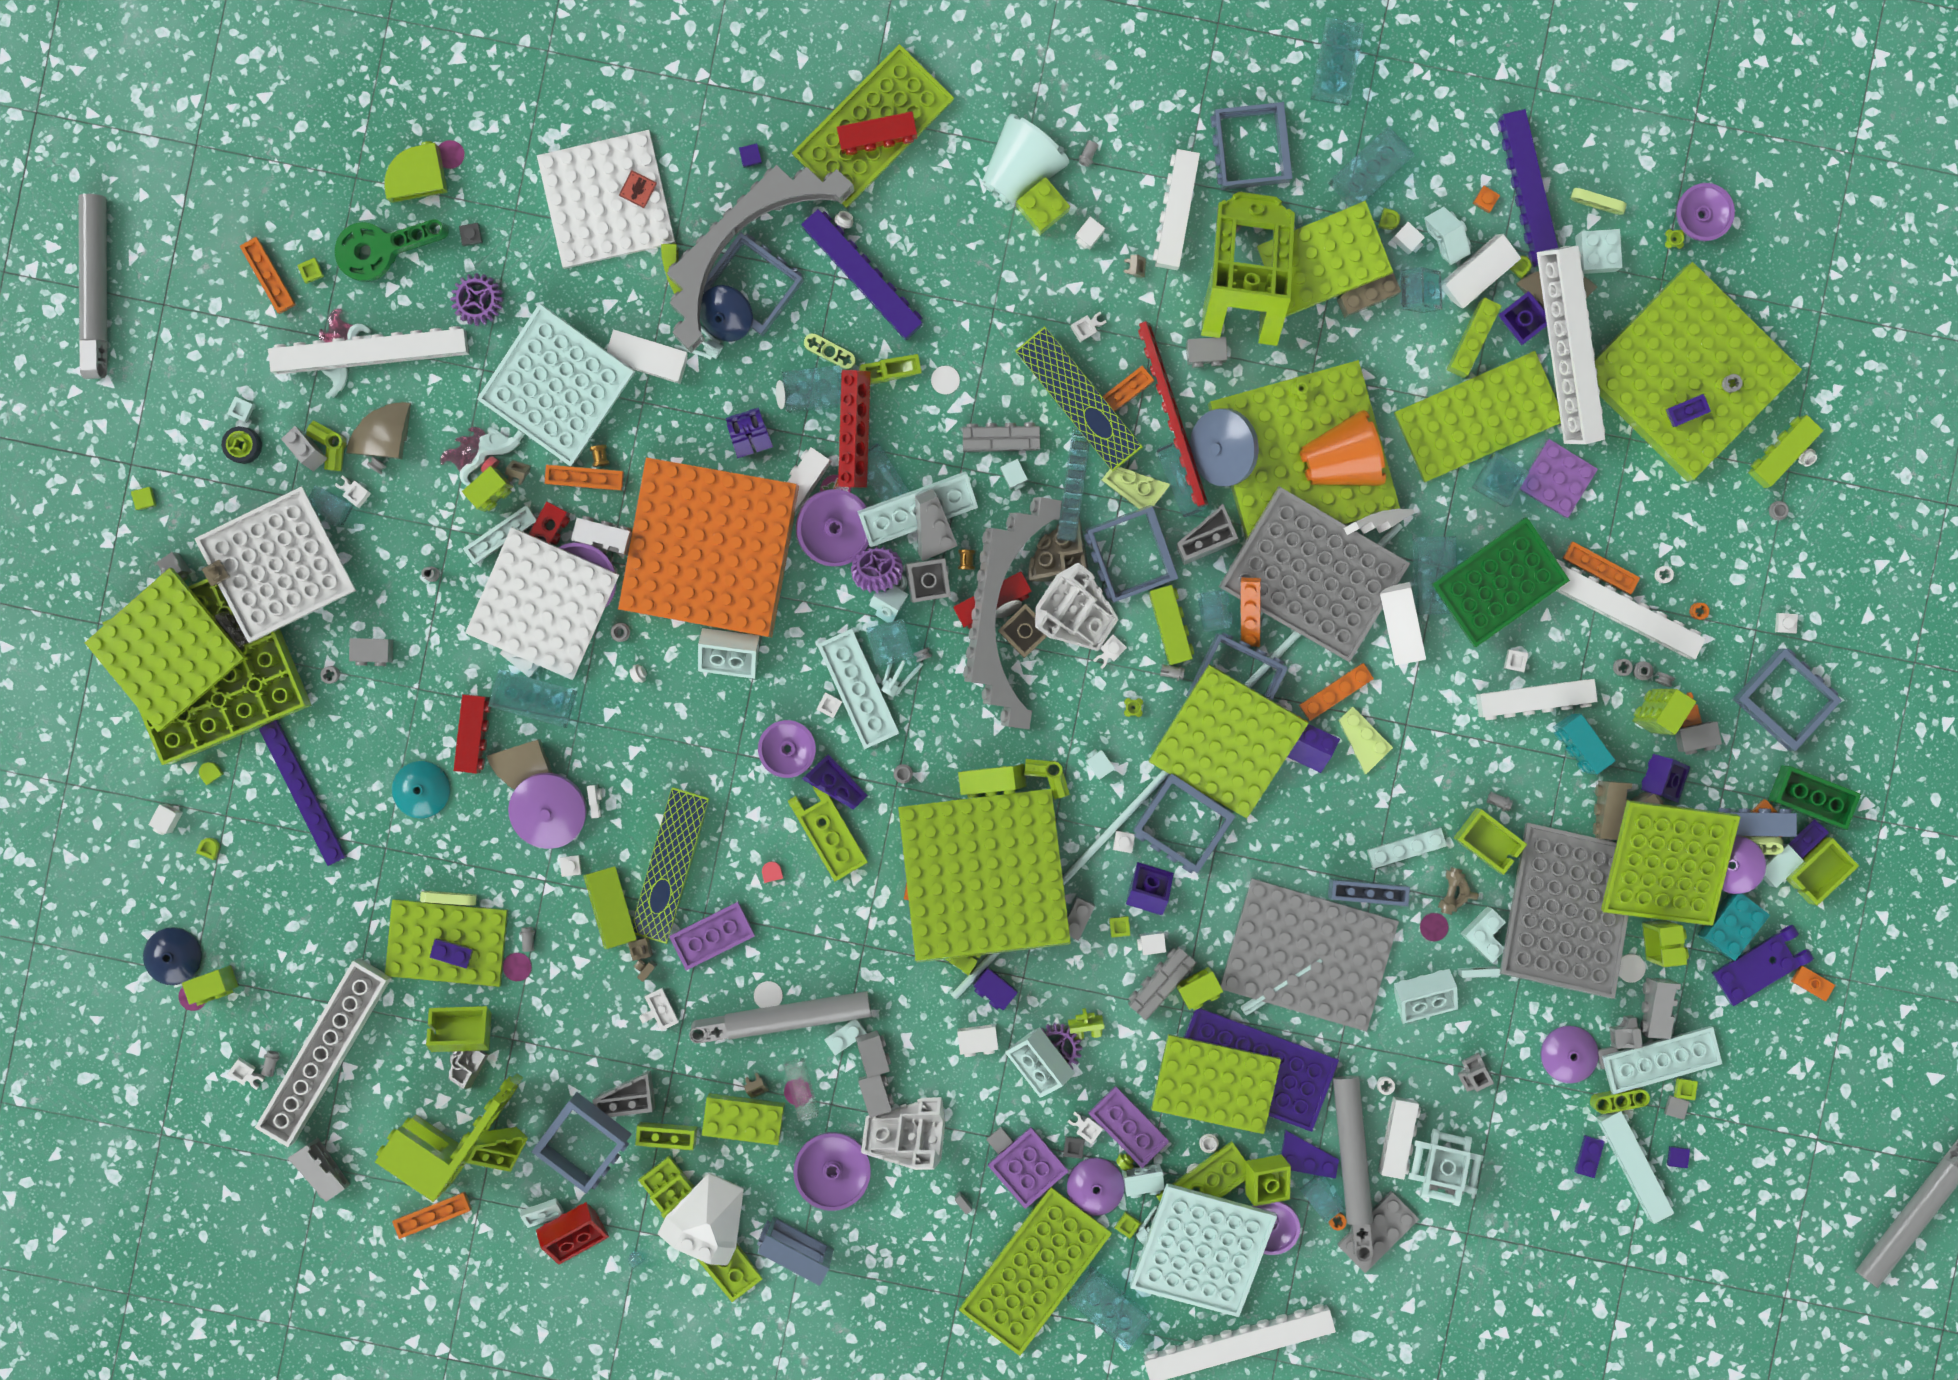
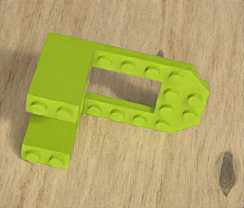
M1237 192L1233 194L1231 199L1227 201L1224 199L1218 203L1214 260L1203 305L1201 336L1220 338L1227 308L1233 307L1261 311L1258 343L1278 345L1291 300L1295 213L1290 208L1286 209L1282 206V201L1277 197ZM1236 225L1274 230L1272 267L1234 262Z
M517 1073L513 1077L509 1076L507 1080L505 1079L499 1088L501 1091L496 1096L494 1095L485 1105L484 1109L486 1112L484 1115H479L473 1123L474 1130L471 1133L468 1131L461 1142L464 1144L461 1149L457 1148L458 1142L416 1114L412 1118L408 1117L397 1130L393 1129L387 1137L389 1142L386 1146L382 1145L377 1151L376 1155L378 1158L375 1163L434 1202L452 1185L466 1164L464 1159L484 1131H489L517 1090V1084H520L523 1077Z

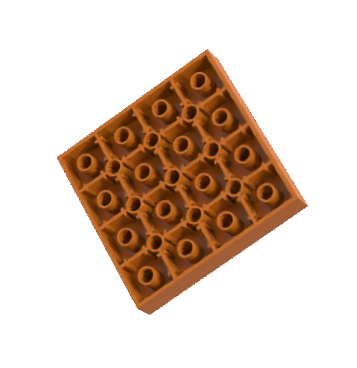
M646 457L618 609L772 638L794 523L799 485Z

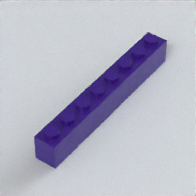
M1526 109L1503 114L1499 118L1497 126L1499 132H1502V148L1506 151L1508 157L1506 164L1507 168L1511 170V185L1516 191L1515 203L1520 208L1521 214L1519 219L1525 229L1524 241L1528 244L1530 250L1528 257L1530 262L1533 263V267H1538L1537 252L1558 248Z
M817 209L801 224L802 228L905 341L908 340L923 326L921 315L916 310L913 312L908 307L910 305L903 296L899 298L895 293L897 291L890 282L886 283L882 279L884 275L877 268L873 269L869 265L871 261L864 253L860 255L856 251L858 248L851 239L849 241L843 236L845 233L838 225L834 227L830 222L832 220L825 211L821 212Z

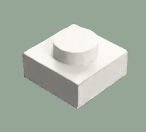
M1776 613L1775 632L1796 634L1798 614Z
M1508 649L1504 668L1524 672L1528 653Z
M825 692L817 710L834 718L843 701Z
M1116 831L1113 850L1132 853L1135 834Z
M580 855L559 858L562 877L582 874Z

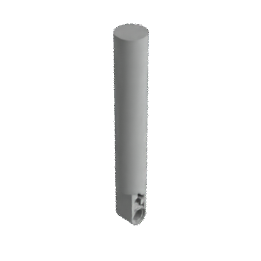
M80 194L78 195L80 374L84 379L105 378L107 375L106 197L102 195Z
M864 991L699 1019L692 1023L689 1037L694 1043H705L872 1017L869 993ZM700 1029L703 1033L698 1034L694 1030Z
M1339 1076L1333 1078L1346 1218L1347 1224L1351 1225L1353 1252L1359 1261L1368 1262L1373 1257L1370 1223H1373L1360 1080L1359 1076ZM1360 1228H1363V1230L1365 1231L1362 1232L1363 1239H1361V1237L1357 1233L1360 1232ZM1362 1247L1368 1248V1252L1364 1256L1358 1255V1251Z
M1958 1139L1855 1270L1857 1274L1876 1288H1879L1958 1186Z

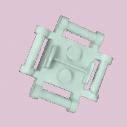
M1433 1128L1430 1143L1415 1140V1156L1408 1179L1423 1182L1420 1198L1427 1199L1429 1197L1459 1206L1462 1192L1477 1194L1478 1174L1484 1156L1470 1153L1472 1137L1451 1135ZM1438 1140L1463 1145V1151L1439 1146ZM1425 1148L1429 1149L1425 1174L1421 1176L1419 1171ZM1470 1159H1473L1469 1185L1465 1186ZM1430 1184L1455 1189V1194L1451 1195L1429 1190Z

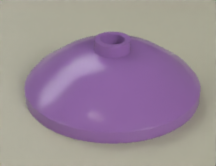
M1700 183L1686 190L1680 197L1676 208V217L1680 228L1686 235L1698 241H1712L1723 236L1730 229L1735 217V207L1732 198L1722 187L1712 183ZM1699 212L1703 213V218L1699 217Z
M782 720L770 725L762 733L758 743V755L762 765L771 774L782 778L796 777L804 773L813 763L816 754V744L811 732L801 723L792 720ZM786 745L791 746L792 749L790 752L785 751Z
M1736 836L1722 890L1728 893L1741 894L1753 890L1762 882L1766 873V859L1763 851L1754 841L1746 837ZM1731 862H1735V869L1730 867Z
M1562 1026L1553 1030L1545 1038L1541 1047V1062L1544 1069L1551 1077L1563 1083H1577L1586 1079L1593 1073L1598 1063V1047L1594 1038L1587 1031L1576 1026ZM1575 1053L1576 1058L1571 1060V1055Z
M1088 1158L1078 1163L1070 1172L1067 1180V1192L1070 1201L1087 1214L1092 1216L1104 1215L1111 1212L1120 1203L1124 1194V1180L1119 1169L1110 1161L1103 1158ZM1099 1187L1100 1191L1095 1193L1093 1192V1188Z
M1280 1201L1252 1206L1277 1214V1219L1263 1254H1282L1296 1244L1300 1235V1221L1296 1212L1289 1205Z

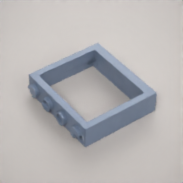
M1284 102L1215 109L1213 116L1210 117L1211 127L1215 128V135H1213L1212 139L1213 146H1217L1215 165L1219 166L1217 184L1221 185V190L1290 183L1292 171ZM1274 113L1281 176L1227 182L1221 119Z
M740 232L708 275L703 293L712 288L739 249L745 244L794 281L763 325L753 318L751 328L761 336H764L804 280L801 277L802 274L793 267L791 270L786 266L787 262L781 257L777 256L775 258L770 254L772 251L763 244L760 247L755 243L756 239Z
M1148 505L1086 529L1087 534L1084 537L1087 545H1091L1094 551L1091 553L1094 564L1098 563L1099 565L1098 576L1100 581H1104L1107 587L1104 588L1107 599H1111L1113 603L1178 579L1153 506ZM1145 514L1166 574L1115 593L1094 533Z
M1224 632L1222 635L1216 634L1186 696L1190 695L1208 664H1210L1219 643L1222 642L1277 669L1264 695L1273 700L1288 667L1283 665L1284 661L1276 657L1272 660L1266 657V652L1259 649L1255 652L1249 649V644L1241 640L1237 643L1232 640L1233 636Z
M1783 648L1778 649L1732 700L1788 751H1796L1842 700L1838 697L1839 694L1831 687L1828 688L1824 684L1825 681L1817 674L1814 675L1810 671L1811 668L1805 662H1800L1795 658L1796 654L1792 650ZM1783 659L1829 700L1795 739L1749 699V696Z
M1171 773L1167 776L1132 830L1135 832L1134 836L1142 842L1145 839L1152 843L1150 845L1151 848L1159 853L1163 850L1167 853L1166 858L1174 863L1178 860L1184 864L1182 866L1183 869L1191 874L1193 871L1198 874L1235 818V815ZM1172 783L1225 818L1196 864L1191 863L1142 830Z
M576 1092L531 1152L587 1194L590 1188L595 1190L601 1182L599 1179L600 1175L605 1177L611 1169L608 1165L610 1163L614 1165L621 1156L618 1152L620 1150L624 1152L628 1147L629 1143L627 1140L632 1133ZM572 1110L617 1143L592 1178L547 1145Z
M775 1217L772 1218L771 1222L767 1220L757 1243V1246H759L757 1253L819 1286L830 1268L834 1251L832 1247Z

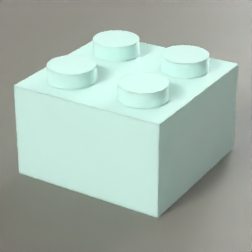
M1620 229L1582 231L1575 236L1576 246H1579L1581 253L1580 261L1583 274L1616 272L1622 268Z

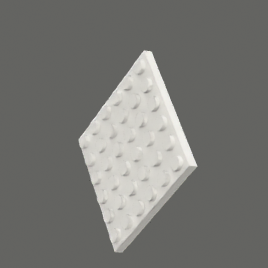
M649 130L537 155L563 269L661 247V244H676ZM631 170L657 182L645 208L619 196Z
M302 486L194 538L207 564L210 565L217 560H221L230 575V578L218 585L248 643L356 591Z
M511 527L465 633L573 680L615 587L619 574Z

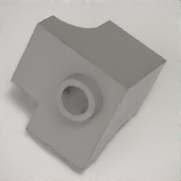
M171 552L156 562L161 570V574L168 568H173L183 581L192 572L181 555L176 552Z
M1632 1015L1623 1016L1621 1024L1609 1027L1612 1047L1616 1049L1643 1048L1641 1029L1637 1026L1636 1017Z
M1479 1052L1462 1060L1465 1070L1459 1072L1458 1076L1467 1092L1471 1090L1478 1092L1494 1084L1493 1077Z

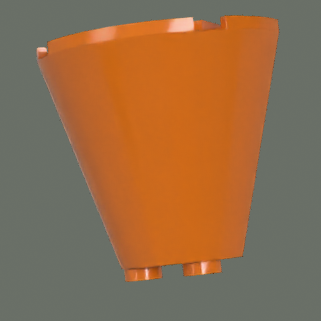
M1367 411L1357 412L1301 447L1300 457L1302 462L1307 463L1308 469L1305 470L1307 481H1311V485L1381 486L1385 484L1386 474L1382 473V468L1385 467L1383 451L1373 421L1368 422L1367 418H1370Z

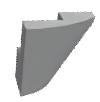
M484 1051L453 1052V1055H450L451 1069L449 1070V1080L462 1089L471 1088L488 1054Z

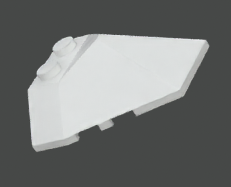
M1076 563L1057 574L1036 606L1035 628L1049 638L1098 651L1119 619L1110 603L1103 596V591L1096 584L1093 574L1080 563Z
M921 1098L917 1100L918 1102L900 1105V1108L871 1118L866 1116L861 1153L914 1170L935 1169L941 1161L945 1131L942 1098Z
M708 1173L666 1215L658 1235L674 1249L707 1264L728 1265L736 1249L744 1188Z

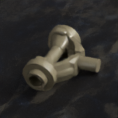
M1451 867L1450 871L1446 870L1445 875L1449 883L1447 896L1439 902L1438 908H1441L1442 913L1452 915L1453 911L1457 912V909L1467 902L1468 899L1477 900L1479 894L1470 891L1465 874H1462L1461 869ZM1459 886L1460 893L1457 898H1454L1456 887Z

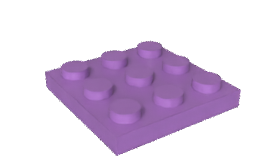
M1548 439L1517 489L1564 518H1568L1598 469Z
M1032 1127L988 1163V1167L1025 1209L1069 1172Z

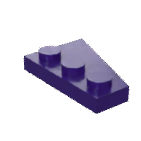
M829 754L802 778V780L853 810L868 796Z
M1285 1129L1281 1154L1290 1164L1291 1171L1336 1179L1339 1164L1337 1157Z

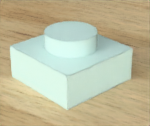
M234 397L227 414L247 423L255 405Z

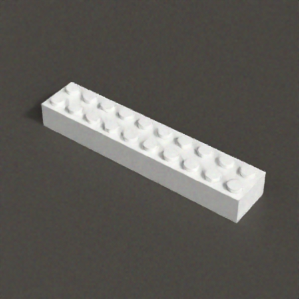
M1579 246L1561 247L1537 252L1564 444H1589L1605 440V427L1602 419L1603 410L1600 405V389L1597 383V369L1594 361L1595 353L1592 347V332L1589 325V311L1586 304V291L1583 282L1584 274L1581 268Z
M360 958L352 961L255 1126L257 1130L286 1147L296 1142L392 977L385 975L384 972Z

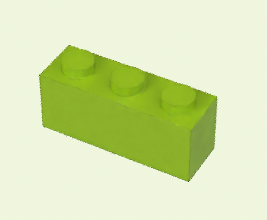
M640 1122L637 1125L635 1146L694 1150L697 1126Z

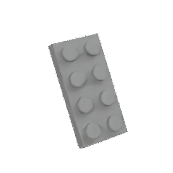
M1392 1191L1372 1209L1373 1223H1370L1373 1257L1370 1261L1361 1262L1355 1256L1351 1231L1337 1244L1364 1273L1419 1220ZM1360 1228V1232H1357L1361 1239H1363L1362 1232H1365L1363 1228ZM1360 1248L1358 1255H1366L1368 1248Z

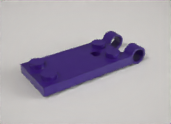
M1794 925L1783 928L1778 933L1740 955L1736 961L1732 960L1712 972L1713 977L1732 1006L1739 1004L1801 965L1808 964L1814 959L1809 949L1800 951L1795 956H1792L1786 946L1785 941L1792 940L1799 935ZM1770 957H1775L1773 964L1769 962Z

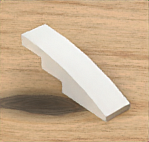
M1413 509L1381 511L1345 527L1344 530L1347 535L1358 529H1361L1362 533L1365 534L1374 528L1381 533L1409 517L1415 511Z

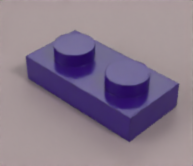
M1704 394L1668 408L1666 412L1672 427H1676L1707 414L1711 410Z
M1814 819L1788 845L1803 859L1829 832Z
M436 938L429 958L468 968L473 949Z
M1584 1135L1574 1170L1575 1173L1595 1178L1605 1143L1604 1140Z

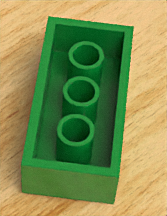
M1781 765L1768 801L1838 829L1848 830L1861 794L1794 767Z

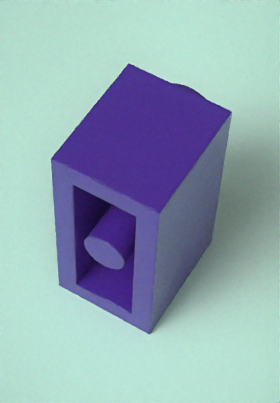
M987 967L973 984V987L976 988L974 991L982 998L986 996L990 1000L989 1004L996 1010L999 1008L1004 1010L1018 993L1013 986L990 967Z

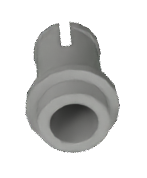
M1088 140L1082 155L1078 157L1080 159L1079 163L1089 167L1093 163L1092 159L1099 145L1094 141Z
M426 567L421 572L422 577H425L424 579L429 582L437 581L440 576L439 570L435 567Z
M1162 664L1160 676L1177 678V681L1179 679L1183 680L1185 668Z
M1491 791L1486 802L1502 808V811H1509L1513 800H1510V797L1505 798Z
M533 927L521 928L520 935H522L523 952L535 950L533 939L535 931H533Z
M267 1051V1054H264L265 1061L261 1071L262 1075L269 1077V1074L270 1077L274 1075L276 1062L280 1059L278 1052Z

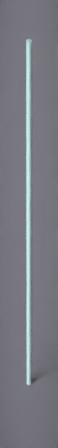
M1400 523L1394 525L1377 544L1384 548L1403 526ZM1294 631L1269 658L1272 660L1274 657L1279 659L1301 634ZM1264 663L1246 681L1245 685L1251 688L1271 666ZM1162 770L1062 876L1063 885L1078 872L1164 781L1169 773ZM1000 953L989 954L951 994L952 997L957 1000Z

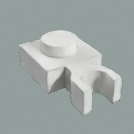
M1101 312L1095 314L1091 320L1087 315L1070 326L1079 342L1097 332L1095 327H1100L1106 323V320L1103 322L1097 321V317L1101 315Z
M342 475L341 478L345 480V484L340 486L336 483L335 486L345 491L342 495L360 508L371 493L356 481H353L351 484Z
M1112 635L1100 647L1104 653L1097 656L1093 661L1096 662L1099 658L1103 659L1104 663L1100 667L1103 669L1109 658L1114 662L1127 647Z
M598 784L587 786L591 807V818L601 817L599 804L600 800H602V790L598 788Z
M240 1057L227 1073L229 1077L242 1085L248 1081L256 1090L259 1084L255 1083L254 1080L259 1079L263 1082L265 1079L261 1074L253 1073L256 1067Z
M1075 1111L1074 1115L1078 1117V1121L1074 1123L1068 1120V1123L1078 1126L1077 1134L1090 1144H1093L1103 1128L1089 1117L1083 1121L1081 1116Z

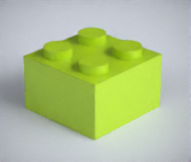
M1046 177L1016 201V208L1039 235L1043 234L1070 210V205Z
M489 466L461 492L476 509L484 512L488 510L489 512L497 506L496 502L500 498L504 499L510 495L511 489L514 486L499 469Z
M231 965L182 982L189 1005L196 1003L197 1006L234 993L232 989L239 987Z
M1209 967L1182 980L1176 986L1189 1010L1201 1008L1205 1001L1209 999L1214 1001L1223 992L1213 971Z
M1282 1154L1246 1161L1245 1195L1254 1206L1290 1200L1291 1166Z

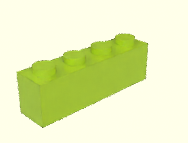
M1485 297L1479 301L1446 369L1447 371L1462 378L1469 375L1502 305Z
M1808 415L1794 418L1790 422L1791 427L1777 436L1778 441L1774 445H1769L1764 450L1765 455L1761 459H1756L1751 464L1752 469L1748 474L1763 488L1771 487L1824 431Z
M1169 585L1149 591L1168 665L1193 659L1194 649L1192 643L1188 644L1187 640L1189 631L1187 625L1183 626L1181 619L1184 618L1182 607H1178L1176 601L1179 599L1177 589Z

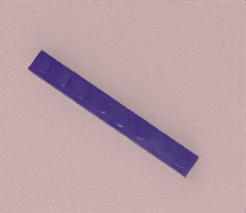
M276 720L260 728L259 731L327 866L346 858L347 856L279 721Z

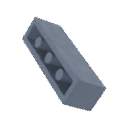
M1719 808V812L1738 814L1740 816L1736 836L1797 837V813L1791 812V809H1779V812H1771V809L1759 808V812H1751V808H1739V812H1731V808Z
M1329 878L1328 898L1331 900L1408 906L1410 887L1406 885Z

